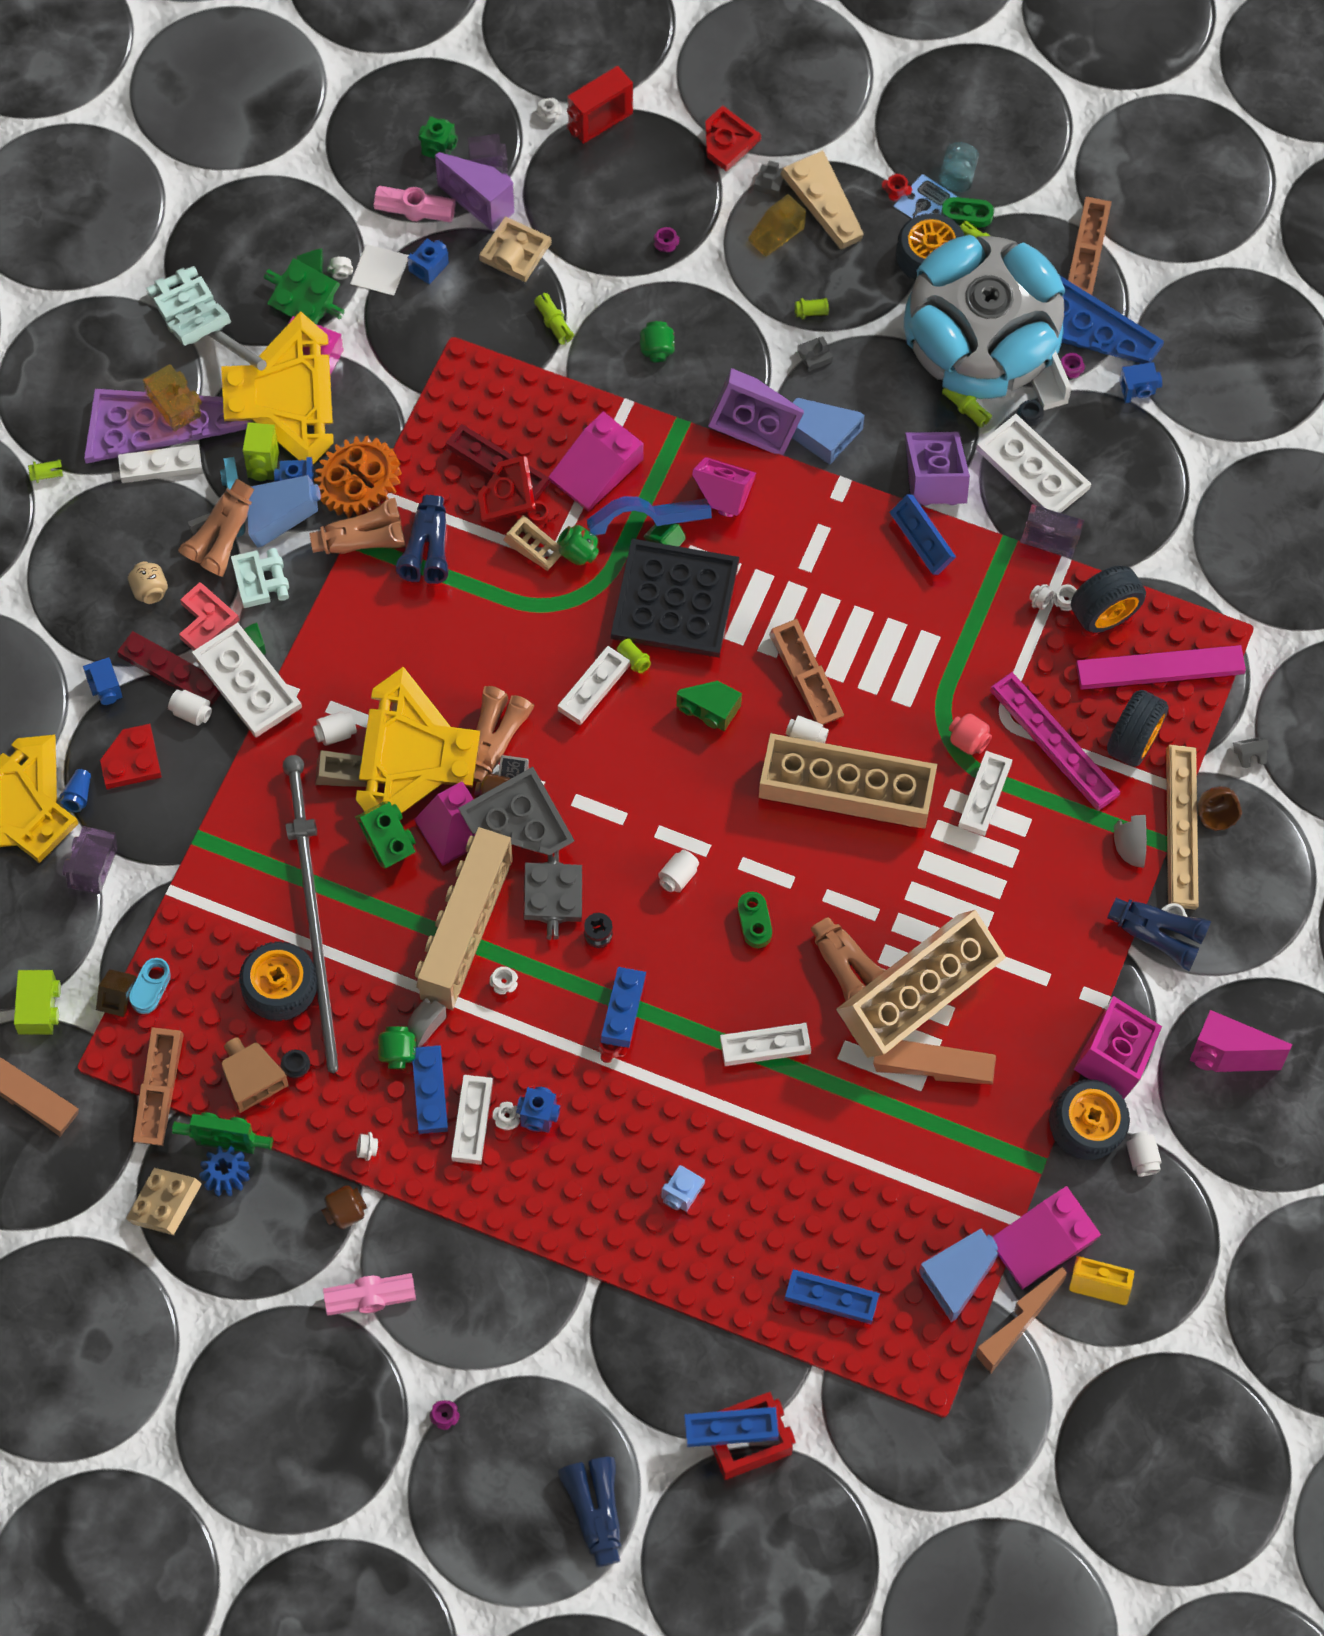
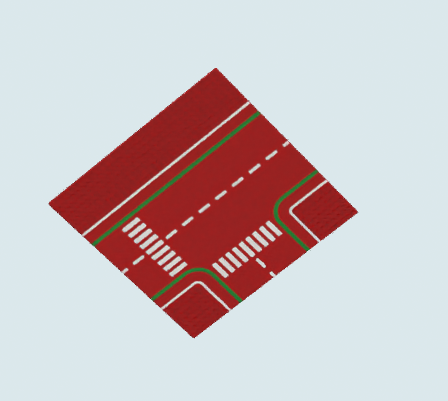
M452 337L445 346L393 448L401 464L398 467L402 474L397 476L400 484L393 485L396 494H387L389 499H396L406 547L410 538L413 519L418 505L422 503V497L424 495H436L444 498L443 506L446 508L445 556L449 570L447 579L437 584L425 581L424 567L428 555V542L425 543L419 582L406 581L396 572L397 561L404 553L406 547L366 548L339 554L278 673L301 702L302 708L256 738L249 730L125 972L135 975L137 979L146 961L152 958H161L167 962L171 978L157 1007L150 1013L141 1014L133 1009L129 998L127 1012L124 1017L104 1013L78 1064V1069L82 1074L140 1096L141 1084L144 1083L152 1027L179 1030L184 1036L170 1109L192 1117V1114L201 1115V1113L207 1112L215 1114L221 1119L230 1120L231 1117L242 1118L251 1124L252 1131L256 1135L273 1137L272 1150L944 1418L949 1414L1006 1266L997 1254L995 1263L958 1318L953 1322L950 1321L919 1274L920 1266L923 1262L979 1229H982L986 1236L991 1235L993 1237L1027 1213L1055 1142L1049 1126L1051 1107L1055 1099L1068 1086L1078 1082L1081 1074L1074 1070L1075 1065L1109 1003L1134 936L1127 933L1121 927L1119 928L1118 923L1108 919L1107 916L1116 897L1126 902L1131 899L1132 902L1148 903L1167 854L1166 748L1169 745L1196 748V771L1198 775L1236 675L1080 690L1076 667L1077 661L1241 645L1244 656L1254 628L1249 623L1144 586L1146 590L1144 603L1130 618L1116 627L1103 632L1094 633L1086 631L1073 611L1061 610L1059 606L1054 604L1053 598L1044 610H1041L1038 607H1032V601L1029 597L1037 585L1042 586L1043 584L1049 585V589L1054 591V595L1055 591L1062 585L1068 584L1078 589L1085 581L1102 570L921 505L956 556L939 575H933L890 514V511L902 500L900 497L792 458L769 452L720 432L465 340ZM603 411L643 442V460L589 512L550 481V484L536 501L544 502L549 510L554 512V519L547 521L541 530L556 543L562 531L568 526L581 525L590 531L587 526V519L611 501L624 496L642 498L652 506L705 499L704 494L692 475L693 469L705 457L755 472L756 476L743 510L737 516H724L719 514L717 509L711 508L712 518L677 523L686 536V539L679 547L739 557V566L720 658L634 643L643 654L647 653L650 656L651 665L645 672H634L630 664L628 669L581 725L559 712L558 705L605 648L609 646L617 651L619 644L622 642L611 639V631L631 540L646 541L643 536L651 529L655 522L643 512H623L614 517L608 525L605 534L595 535L598 538L597 548L599 553L591 563L586 562L583 565L577 566L561 555L547 571L503 541L510 529L520 520L522 513L490 522L482 521L478 493L483 485H487L492 476L446 448V442L461 424L515 457L524 455L528 458L529 466L547 477L550 476L584 429ZM362 510V515L367 513L366 510ZM522 531L518 536L522 539L526 533ZM531 537L526 543L530 546L535 539ZM540 543L534 550L539 553L544 545ZM549 549L543 557L547 560L553 551ZM794 619L798 620L818 665L822 666L839 702L844 716L823 725V728L829 729L825 744L937 764L925 829L759 798L760 780L770 733L788 736L785 735L791 719L796 720L798 715L815 721L769 636L772 628ZM402 667L406 669L450 727L476 730L480 718L482 694L485 686L497 687L507 693L508 703L511 695H516L534 704L529 717L517 729L503 755L529 760V768L534 767L574 839V842L559 850V863L582 865L581 922L566 921L558 924L559 938L553 940L552 929V938L549 940L546 938L547 923L539 920H524L525 863L547 862L548 855L511 845V866L454 1009L446 1008V1019L421 1046L441 1045L448 1131L419 1134L413 1061L405 1063V1069H388V1063H383L378 1059V1036L380 1033L385 1032V1027H408V1021L414 1010L423 1001L420 1000L419 989L416 988L418 978L415 977L418 963L425 961L428 953L425 952V948L430 935L435 936L438 929L435 926L437 916L440 910L445 911L448 904L446 902L450 885L455 886L457 882L456 870L461 860L465 861L468 854L466 853L442 866L414 821L437 794L454 785H440L402 813L403 819L400 822L404 830L409 829L416 842L413 845L416 852L387 868L380 867L355 816L364 812L356 801L357 790L366 791V787L315 785L317 759L321 750L358 756L363 755L369 710L378 709L380 701L371 699L372 690ZM1013 672L1119 789L1120 795L1097 811L990 692L991 686ZM719 681L742 693L741 707L725 732L719 728L713 729L707 726L702 719L694 715L688 716L680 711L679 707L676 706L679 689ZM1145 690L1165 700L1169 709L1147 755L1140 765L1133 767L1110 756L1107 751V745L1124 708L1136 691ZM508 703L504 711L502 712L493 733H495L499 728L505 715ZM341 711L352 714L357 733L352 734L351 738L327 746L322 741L318 742L316 740L313 726L317 725V719ZM966 714H973L989 725V734L992 735V738L981 754L976 752L973 755H968L952 745L950 741L952 732L949 731V727L957 716L962 718ZM988 751L1012 759V765L986 835L983 836L959 828L958 825L985 752ZM291 755H297L304 761V770L300 774L305 816L306 820L315 819L317 836L310 837L309 846L338 1060V1071L335 1073H330L327 1069L317 991L312 1003L303 1013L301 1012L300 1015L295 1018L292 1017V1019L272 1021L258 1016L247 1006L239 982L240 970L244 960L253 950H256L261 945H265V943L282 941V943L294 944L304 950L313 962L297 839L289 841L286 831V824L293 823L295 818L289 776L283 771L282 765L284 759ZM500 762L493 769L492 774L498 775ZM474 781L473 788L466 787L470 792L471 796L473 797V799H475L474 793L477 782ZM378 787L377 792L384 793L385 788ZM1146 815L1147 843L1144 868L1133 866L1124 861L1117 852L1114 842V825L1118 821H1121L1122 824L1131 822V816ZM686 850L699 861L697 872L680 892H669L660 885L658 873L675 853ZM747 892L761 894L767 903L772 926V938L770 943L763 948L749 946L743 937L738 914V901ZM749 902L747 904L751 908L757 906L755 902ZM976 910L1006 958L903 1040L996 1055L993 1084L936 1081L934 1076L876 1072L873 1064L874 1057L867 1058L836 1010L846 1001L835 974L815 943L816 936L811 931L812 926L829 917L835 925L839 924L851 936L861 950L876 965L887 970L955 916ZM593 913L606 914L612 921V940L608 945L601 948L589 945L584 936L585 920ZM761 928L753 929V931L757 934L763 932ZM850 965V968L852 969L853 973L864 984V982L861 980L857 972ZM154 967L149 971L148 976L152 979H159L164 975L165 971L161 967ZM508 967L516 972L518 980H516L517 988L513 992L498 994L494 991V987L490 985L489 980L497 968ZM622 967L646 972V979L630 1047L627 1048V1054L624 1057L618 1056L613 1058L610 1063H605L601 1060L599 1050L594 1047V1040L602 1035L617 969ZM502 979L501 982L506 983L507 980ZM801 1023L807 1024L811 1054L730 1066L724 1065L720 1035ZM234 1038H239L245 1048L253 1043H258L280 1068L281 1059L285 1053L291 1050H301L309 1057L310 1069L300 1078L286 1076L288 1081L287 1087L240 1113L221 1064L223 1060L229 1057L224 1045ZM464 1075L493 1078L481 1164L452 1161V1150ZM527 1087L533 1089L535 1087H544L551 1090L552 1093L556 1094V1104L560 1105L557 1122H552L549 1133L529 1130L521 1126V1121L517 1127L511 1130L501 1129L495 1124L496 1120L493 1119V1111L503 1102H511L514 1106H517L519 1097H525ZM506 1113L504 1116L508 1118L510 1114ZM368 1132H372V1137L378 1139L376 1156H371L369 1161H365V1158L357 1157V1141L359 1134L368 1135ZM679 1165L705 1179V1184L687 1212L680 1208L679 1210L672 1209L661 1198L662 1187L664 1184L669 1183ZM792 1270L802 1271L880 1293L872 1324L785 1301Z

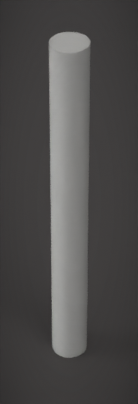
M220 330L207 334L258 370L266 368V361Z

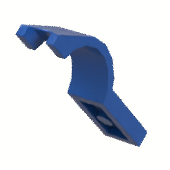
M624 496L611 501L588 518L587 526L594 535L605 534L608 525L614 517L628 511H638L647 514L654 520L657 526L712 518L711 507L706 498L652 506L642 498Z

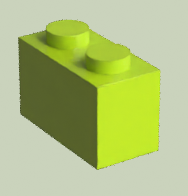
M247 423L243 454L248 478H253L257 481L274 480V469L277 468L279 457L275 425Z
M18 970L14 1026L18 1035H53V1026L58 1025L59 1009L55 1007V999L60 998L61 982L56 980L53 970Z

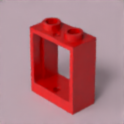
M619 66L614 67L568 96L567 128L573 137L577 136L584 144L633 114V82Z
M771 1392L720 1410L733 1411L758 1409L764 1406L766 1408L776 1407L778 1433L781 1443L733 1461L727 1444L711 1445L724 1481L792 1455L793 1444L796 1443L791 1427L784 1426L781 1418L784 1416L783 1407L779 1399H773Z

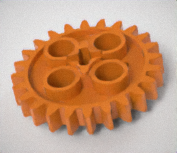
M356 436L352 444L345 439L344 447L342 448L337 444L334 445L336 452L327 451L326 454L329 459L320 460L319 462L323 468L316 469L319 477L315 478L314 482L320 489L322 503L327 506L329 511L335 510L338 516L344 512L348 518L351 517L353 512L357 516L362 515V510H366L368 513L372 511L371 507L375 506L377 508L381 505L380 502L382 500L386 501L389 499L388 493L396 494L393 485L400 484L397 476L402 474L398 467L401 464L393 449H390L386 442L381 444L378 438L371 442L368 436L364 438L363 442H360ZM343 465H346L347 467H349L354 474L352 475V474L350 473L349 469H347V468L344 467ZM364 478L365 481H366V483H367L369 486H372L373 488H369L368 486H366L365 483H364L361 479Z

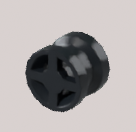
M603 913L589 915L584 923L586 942L596 948L604 947L610 943L613 936L611 919Z

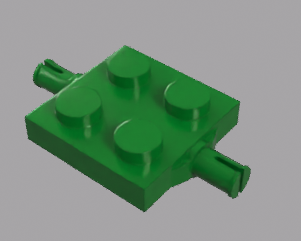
M293 258L282 276L270 269L266 271L267 274H264L265 280L276 285L275 291L267 304L292 318V316L296 317L301 311L316 325L326 313L339 320L342 318L340 314L344 315V309L332 304L334 294L340 284L299 260Z
M203 1112L201 1115L192 1114L190 1124L174 1121L172 1127V1134L189 1136L195 1140L196 1145L212 1148L221 1146L225 1150L232 1146L237 1152L253 1154L255 1147L271 1150L273 1145V1137L256 1135L252 1131L251 1124L238 1117H231L230 1120L218 1118L215 1114Z

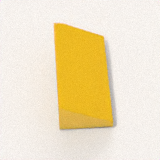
M1076 1256L1069 1291L1126 1305L1131 1293L1135 1271Z

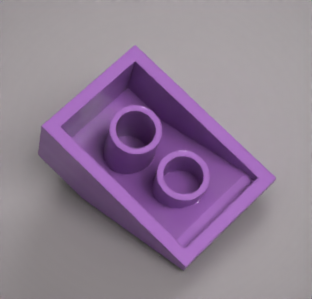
M440 152L435 155L438 186L491 231H494L501 224L505 216L509 218L515 213L513 181L507 174H502L491 166Z
M731 368L712 408L708 427L769 452L784 455L804 414V410L758 379Z
M959 432L905 433L910 492L920 505H956L967 503L970 475Z

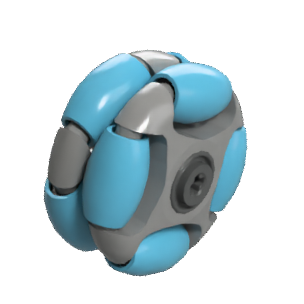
M966 235L945 242L926 257L917 269L918 276L905 306L904 331L907 345L913 348L920 363L937 380H943L942 387L959 394L976 397L977 399L999 398L1006 396L1007 390L1013 391L1029 383L1046 367L1052 365V355L1055 351L1058 354L1062 343L1063 295L1065 294V289L1055 267L1042 253L1026 243L1018 244L1005 238L978 236L975 238L972 235Z

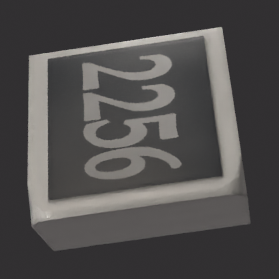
M501 755L498 775L513 778L529 769V760Z

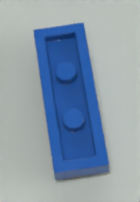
M907 494L890 511L896 523L933 575H939L956 558L914 495Z
M618 967L601 1035V1043L626 1048L630 1047L646 972Z
M441 1045L417 1047L416 1057L413 1061L419 1134L448 1131Z
M793 1269L785 1301L872 1324L880 1293Z
M776 1407L684 1415L687 1447L779 1439Z

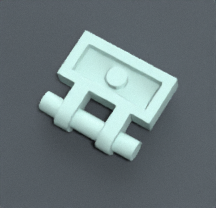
M194 266L186 270L184 268L177 270L175 275L164 280L160 278L154 281L155 284L146 288L150 297L160 293L159 296L154 298V303L166 323L174 320L175 316L180 313L186 314L196 309V305L202 302L206 304L214 300L212 293L201 276L191 280V278L198 276ZM181 284V286H178V287H176V288L170 290V288H172V287H174V286H176V285Z
M212 300L206 304L202 302L196 305V309L186 314L180 313L176 315L174 320L166 324L169 331L173 332L176 338L185 346L199 341L201 337L211 332L221 330L225 325L231 323L228 313Z
M271 548L267 550L268 558L260 559L258 550L231 556L243 608L269 603V592H276L280 601L289 598V583L283 575L282 568L284 564L282 558L278 555L277 549ZM269 570L272 572L273 579L265 581L263 572Z

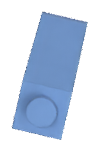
M796 398L793 402L804 410V414L792 439L829 465L863 429L864 414L861 412Z
M306 475L252 486L254 491L249 499L252 503L249 505L247 514L249 536L257 548L263 547L318 512L317 501L321 500L318 485H314L310 477Z
M982 1229L928 1259L920 1266L919 1274L951 1322L958 1318L995 1263L998 1250L997 1244L992 1236H986Z

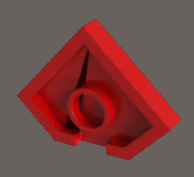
M723 105L705 121L707 158L726 172L761 141V134Z
M523 455L498 462L493 470V476L486 486L483 485L478 493L481 519L484 522L536 510L528 458Z
M150 724L123 729L100 759L106 789L162 778Z

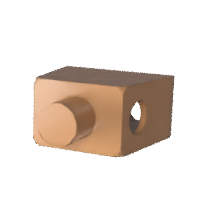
M234 1038L224 1045L229 1057L223 1060L221 1064L240 1113L288 1086L284 1071L258 1043H253L245 1048L239 1038Z

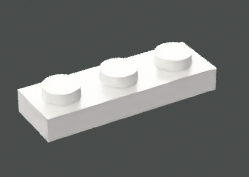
M199 444L118 455L122 483L203 473Z
M607 646L560 702L558 711L581 725L628 669L630 660Z
M988 751L985 752L959 821V828L983 836L986 835L1012 765V759Z
M806 1023L720 1035L725 1066L811 1054Z
M471 1075L463 1076L452 1161L481 1164L493 1078Z

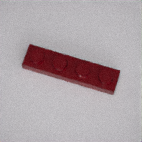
M463 424L459 426L446 442L448 450L490 476H493V470L498 462L515 458V456ZM529 466L534 501H536L550 484V479Z
M134 631L131 632L117 651L118 657L180 691L187 690L209 700L210 707L221 694L202 669Z

